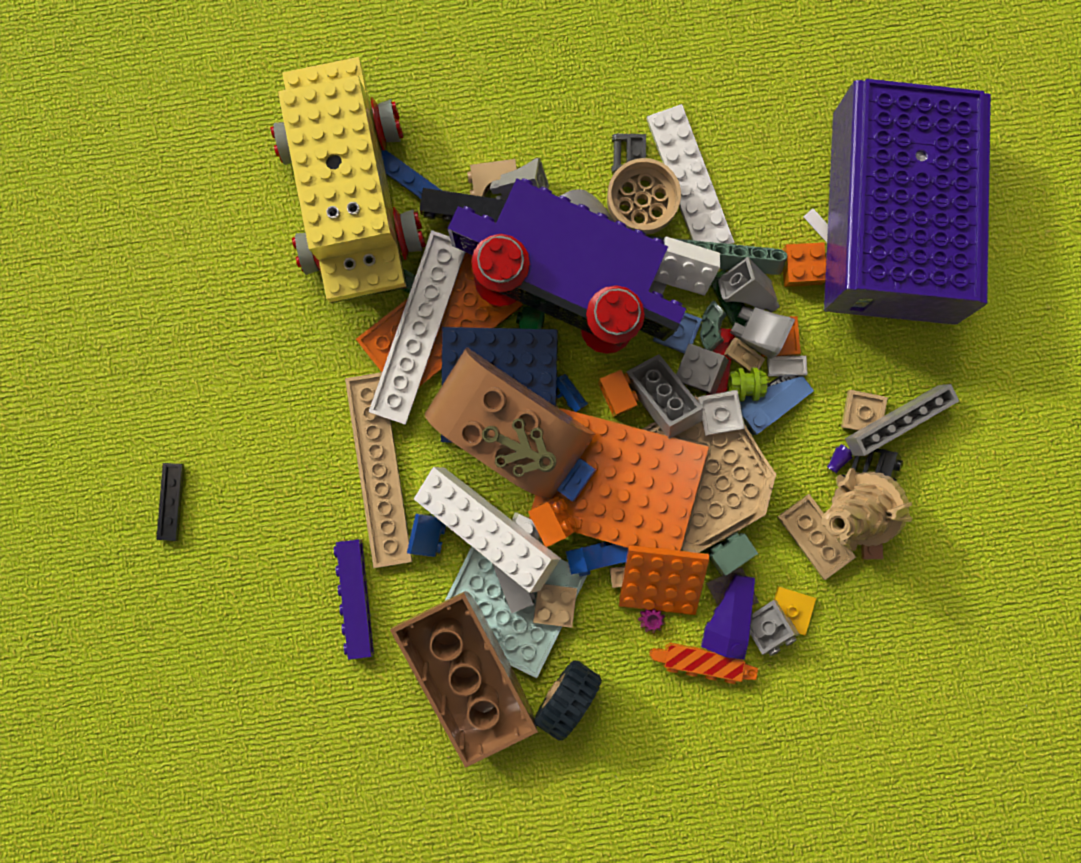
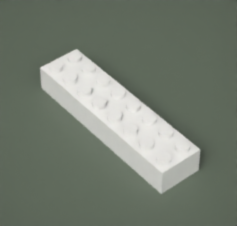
M433 467L414 498L416 502L529 593L541 590L561 559L446 468Z

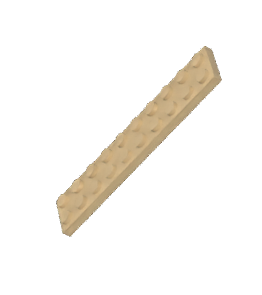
M382 372L345 378L373 568L413 562L412 554L407 553L409 534L392 423L390 419L369 412Z

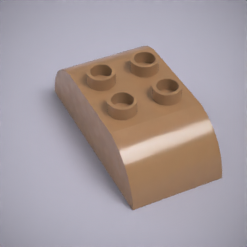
M467 347L425 412L428 422L451 442L518 487L547 499L554 498L558 492L557 489L596 435V433ZM521 418L526 424L524 429L531 449L538 452L536 442L531 438L530 433L534 428L539 427L544 432L542 438L546 449L555 455L557 464L550 472L536 469L525 473L521 477H517L513 473L514 466L517 464L526 465L534 462V460L526 457L507 463L502 468L497 467L495 458L498 455H508L517 451L497 441L493 443L486 442L482 437L483 430L488 426H495L499 429L500 434L520 443L512 423L515 419ZM516 421V427L521 428L522 423L520 421ZM490 430L489 436L494 437L495 432ZM535 430L534 436L537 438L540 437V432L538 430ZM500 457L498 462L504 464L505 460ZM544 458L543 463L545 465H549L550 460L548 458ZM521 467L516 468L517 473H523V469Z
M464 591L390 629L465 768L538 732L532 710L519 680L483 612L468 591Z

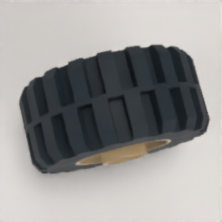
M572 661L552 685L534 718L536 726L556 740L563 741L577 726L580 719H582L595 698L602 683L600 675L581 662Z

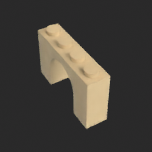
M515 159L470 165L471 171L467 172L468 181L473 184V190H470V195L485 197L490 190L492 181L500 180L502 174L516 170Z

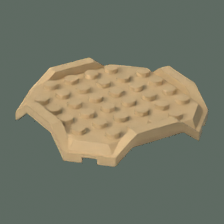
M703 421L673 437L709 447L682 546L683 551L699 553L766 515L776 473L765 459L745 424V429L705 436ZM656 422L642 429L666 436Z

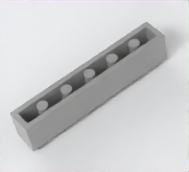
M951 384L938 385L848 436L845 440L853 456H865L959 402V399Z

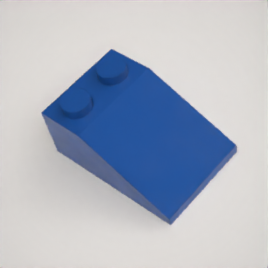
M416 514L407 553L436 557L437 553H441L443 542H440L441 534H445L447 526L435 516Z

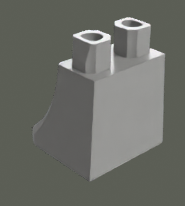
M535 158L514 171L502 174L500 180L492 181L490 186L492 194H502V196L496 197V199L507 200L516 178L520 180L525 178L530 180L533 186L549 189L548 180L540 158Z
M749 257L723 274L718 281L722 299L725 302L746 303L762 310L767 309L771 313L779 308L771 280Z
M743 306L738 317L746 320L745 326L735 322L730 333L738 337L739 340L750 348L772 359L780 353L795 319L756 307L751 309Z

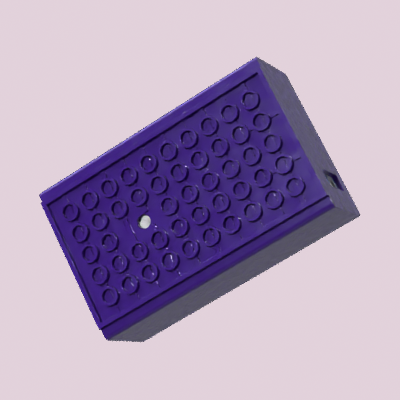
M875 79L855 80L833 113L824 299L825 312L955 325L987 305L991 94L979 90Z

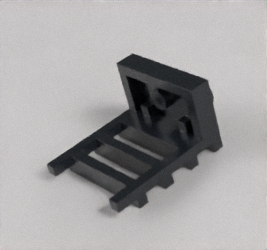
M877 448L868 454L863 472H869L874 453H881L875 473H883L885 476L893 478L894 481H898L896 474L897 471H901L903 461L897 452ZM855 456L852 465L855 471H857L861 456Z

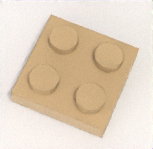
M848 390L841 428L859 431L885 415L888 397Z
M544 584L541 590L537 592L533 623L572 628L577 588Z

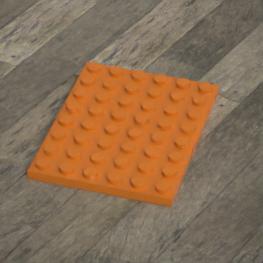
M559 408L596 433L580 457L595 468L596 472L574 502L559 491L554 496V498L560 496L566 502L567 512L576 523L575 528L577 531L575 533L626 548L629 545L681 551L709 447L673 437L669 439L668 436ZM535 495L531 509L551 499Z

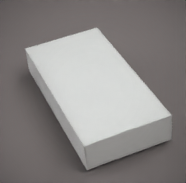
M776 356L772 359L767 357L768 377L806 376V356Z

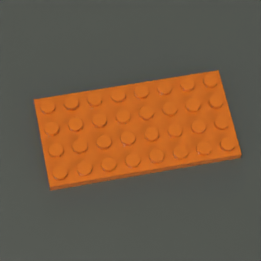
M468 253L464 255L420 386L442 370V327L495 328L523 306L519 301L511 305L496 306L482 299L475 287L471 263L473 255ZM408 299L356 338L357 342L381 372H383Z

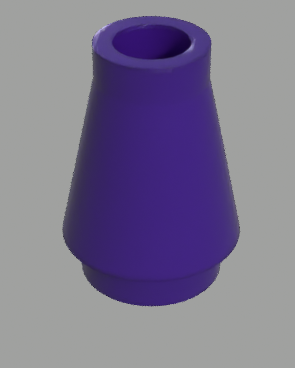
M840 444L839 447H836L827 467L837 473L853 458L851 450Z

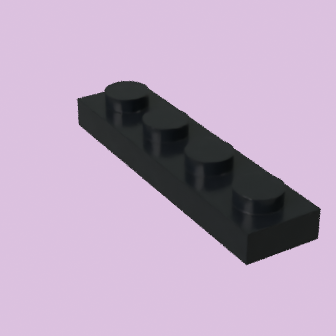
M163 463L156 540L178 541L184 464Z

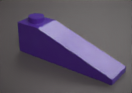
M734 576L724 593L722 602L719 607H716L715 614L704 628L701 642L702 648L724 657L745 660L750 634L755 585L754 577Z

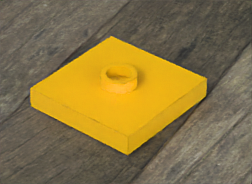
M778 586L774 600L778 602L786 617L790 618L798 633L806 636L816 598Z

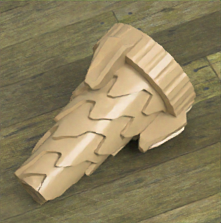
M852 468L849 469L846 477L842 475L837 476L836 483L839 488L836 489L835 495L832 498V506L822 516L821 524L826 527L833 537L837 538L841 545L847 546L850 550L855 551L858 544L877 546L893 539L904 529L906 522L912 521V517L909 514V507L912 506V502L908 501L905 491L900 487V484L890 476L875 472L856 473L855 469Z

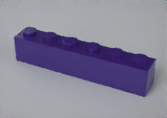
M358 539L336 542V546H334V556L338 558L336 576L340 578L338 595L342 598V604H340L339 608L340 615L344 617V624H342L341 628L342 635L346 637V643L343 646L344 654L347 655L348 660L372 657L374 655L363 541Z

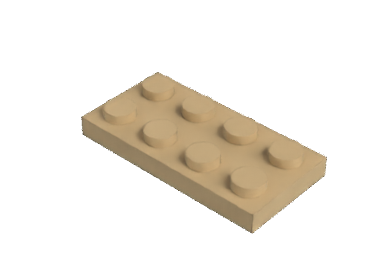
M807 494L777 516V518L822 579L826 580L856 558V556L847 546L841 545L837 538L829 533L826 527L822 526L821 519L824 513L810 494Z

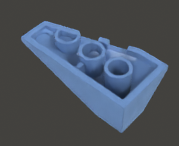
M800 376L767 387L766 395L760 397L758 401H752L751 396H745V400L740 402L744 424L752 436L757 435L814 390L806 379Z

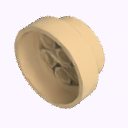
M649 158L634 159L623 164L612 176L607 192V207L613 220L625 223L627 228L633 231L635 229L641 230L646 235L656 233L665 228L673 220L681 201V188L674 172L662 162ZM648 181L650 186L644 187L640 182ZM630 187L632 192L625 193L623 188ZM661 192L664 198H657L655 193ZM645 199L647 204L640 205L637 200ZM627 205L629 210L624 212L619 207ZM652 211H659L661 213V216H653ZM641 217L644 222L636 223L634 218Z

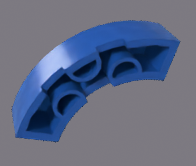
M602 542L566 551L571 575L579 573V577L591 574L590 570L626 562L628 548L613 543L609 545V542Z

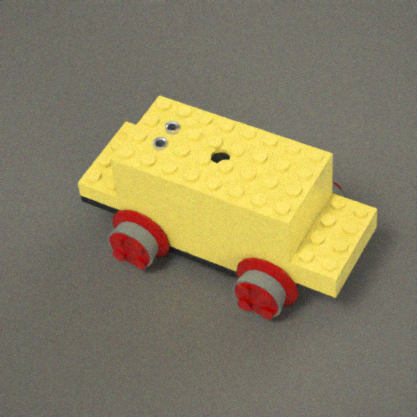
M359 57L282 72L285 90L278 91L284 122L274 123L270 130L277 144L274 145L276 156H279L281 163L284 165L292 163L305 228V233H296L295 237L292 238L293 247L297 249L298 256H296L298 268L301 267L305 275L316 271L321 272L326 299L331 304L407 288L401 256L404 257V260H407L408 252L423 251L426 243L422 231H419V229H422V224L418 212H414L413 209L400 214L392 205L382 150L385 151L386 142H401V138H404L399 122V111L395 101L392 102L390 99L377 104L373 97L369 100L363 66Z

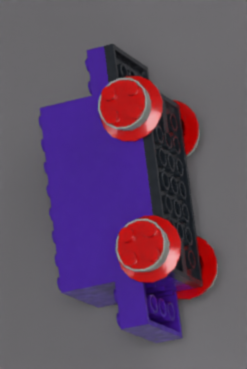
M516 178L496 223L493 218L487 215L479 216L475 214V210L470 207H457L448 227L451 244L453 247L473 255L471 263L475 287L480 297L489 304L506 306L519 301L581 329L582 338L587 346L596 352L604 354L616 353L626 347L639 330L662 341H666L677 331L686 308L682 307L683 304L676 300L668 301L664 299L661 293L656 291L648 292L668 249V246L664 245L665 242L661 239H651L646 236V233L638 229L633 231L627 228V225L623 222H613L608 219L607 215L597 212V214L593 213L583 204H573L565 196L560 195L558 197L553 195L552 191L545 187L538 188L533 186V183L525 178H522V180Z

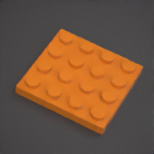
M629 545L619 606L647 610L655 608L656 611L696 615L709 563V554Z

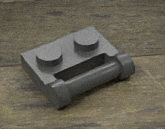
M646 134L612 135V142H614L612 173H615L622 166L621 142H627L626 163L634 159L646 158Z

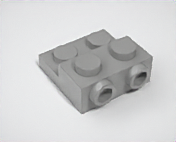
M776 600L771 601L751 614L750 635L762 655L770 654V656H773L781 651L779 647L783 644L789 646L797 641L795 638L799 635L790 618L786 617Z

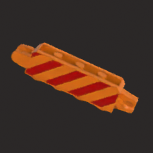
M670 642L665 646V649L651 648L649 652L651 659L662 662V665L667 668L666 671L678 673V670L686 671V675L697 677L698 674L705 675V678L710 680H717L718 677L723 678L724 682L736 684V681L742 682V679L756 680L758 668L746 664L743 659L724 657L703 648Z

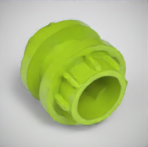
M752 367L750 373H745L743 368H737L735 372L729 374L728 390H738L740 402L745 400V396H751L752 401H758L760 397H764L767 393L766 374L762 370L759 371L757 367Z

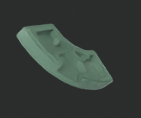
M715 301L704 312L700 331L702 344L705 349L713 351L724 341L721 336L720 327L722 321L727 316Z

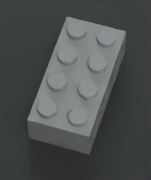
M659 354L626 371L631 382L629 384L631 391L634 390L636 392L638 400L669 439L702 421V406Z

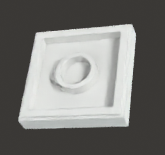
M738 390L698 397L699 404L703 408L702 421L705 436L745 429Z

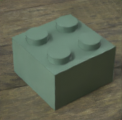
M734 533L726 537L724 543H717L709 548V559L719 574L728 575L758 554L747 536L743 533Z

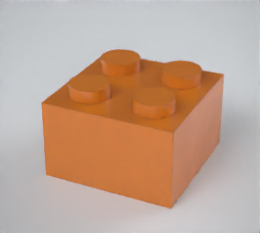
M824 242L786 244L782 250L787 253L783 269L784 287L812 286L825 283L826 256Z
M622 370L600 378L598 382L613 418L635 409L637 401H639L634 390L631 391L629 387L631 382L627 373L623 374Z
M560 496L528 511L546 547L567 538L577 531L575 520L569 516L567 504Z

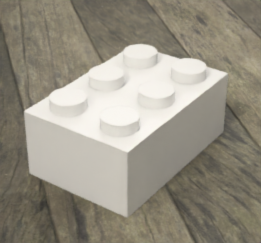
M665 236L664 245H667L668 249L654 281L705 296L720 269V253Z

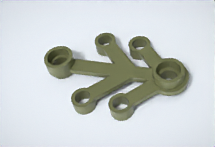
M521 418L515 419L512 423L520 443L500 434L499 429L495 426H488L483 430L482 437L486 442L493 443L497 441L517 451L508 455H498L495 458L497 467L502 468L507 463L526 457L534 460V462L526 465L517 464L514 466L513 473L517 477H521L525 473L536 469L550 472L557 464L555 455L546 449L542 438L544 432L539 427L534 428L530 433L531 438L536 442L538 452L531 449L524 429L526 424ZM516 421H520L522 423L521 428L516 427ZM490 430L495 432L494 437L489 436ZM535 430H538L540 432V437L537 438L534 436ZM500 457L505 460L504 464L498 462ZM544 458H548L550 460L549 465H545L543 463ZM517 467H521L523 469L522 474L517 473Z

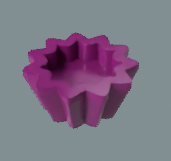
M655 608L640 611L641 617L638 618V621L641 622L640 627L645 628V632L651 631L653 634L656 630L661 631V626L665 625L663 620L665 615L661 614L662 611L660 610L656 611Z

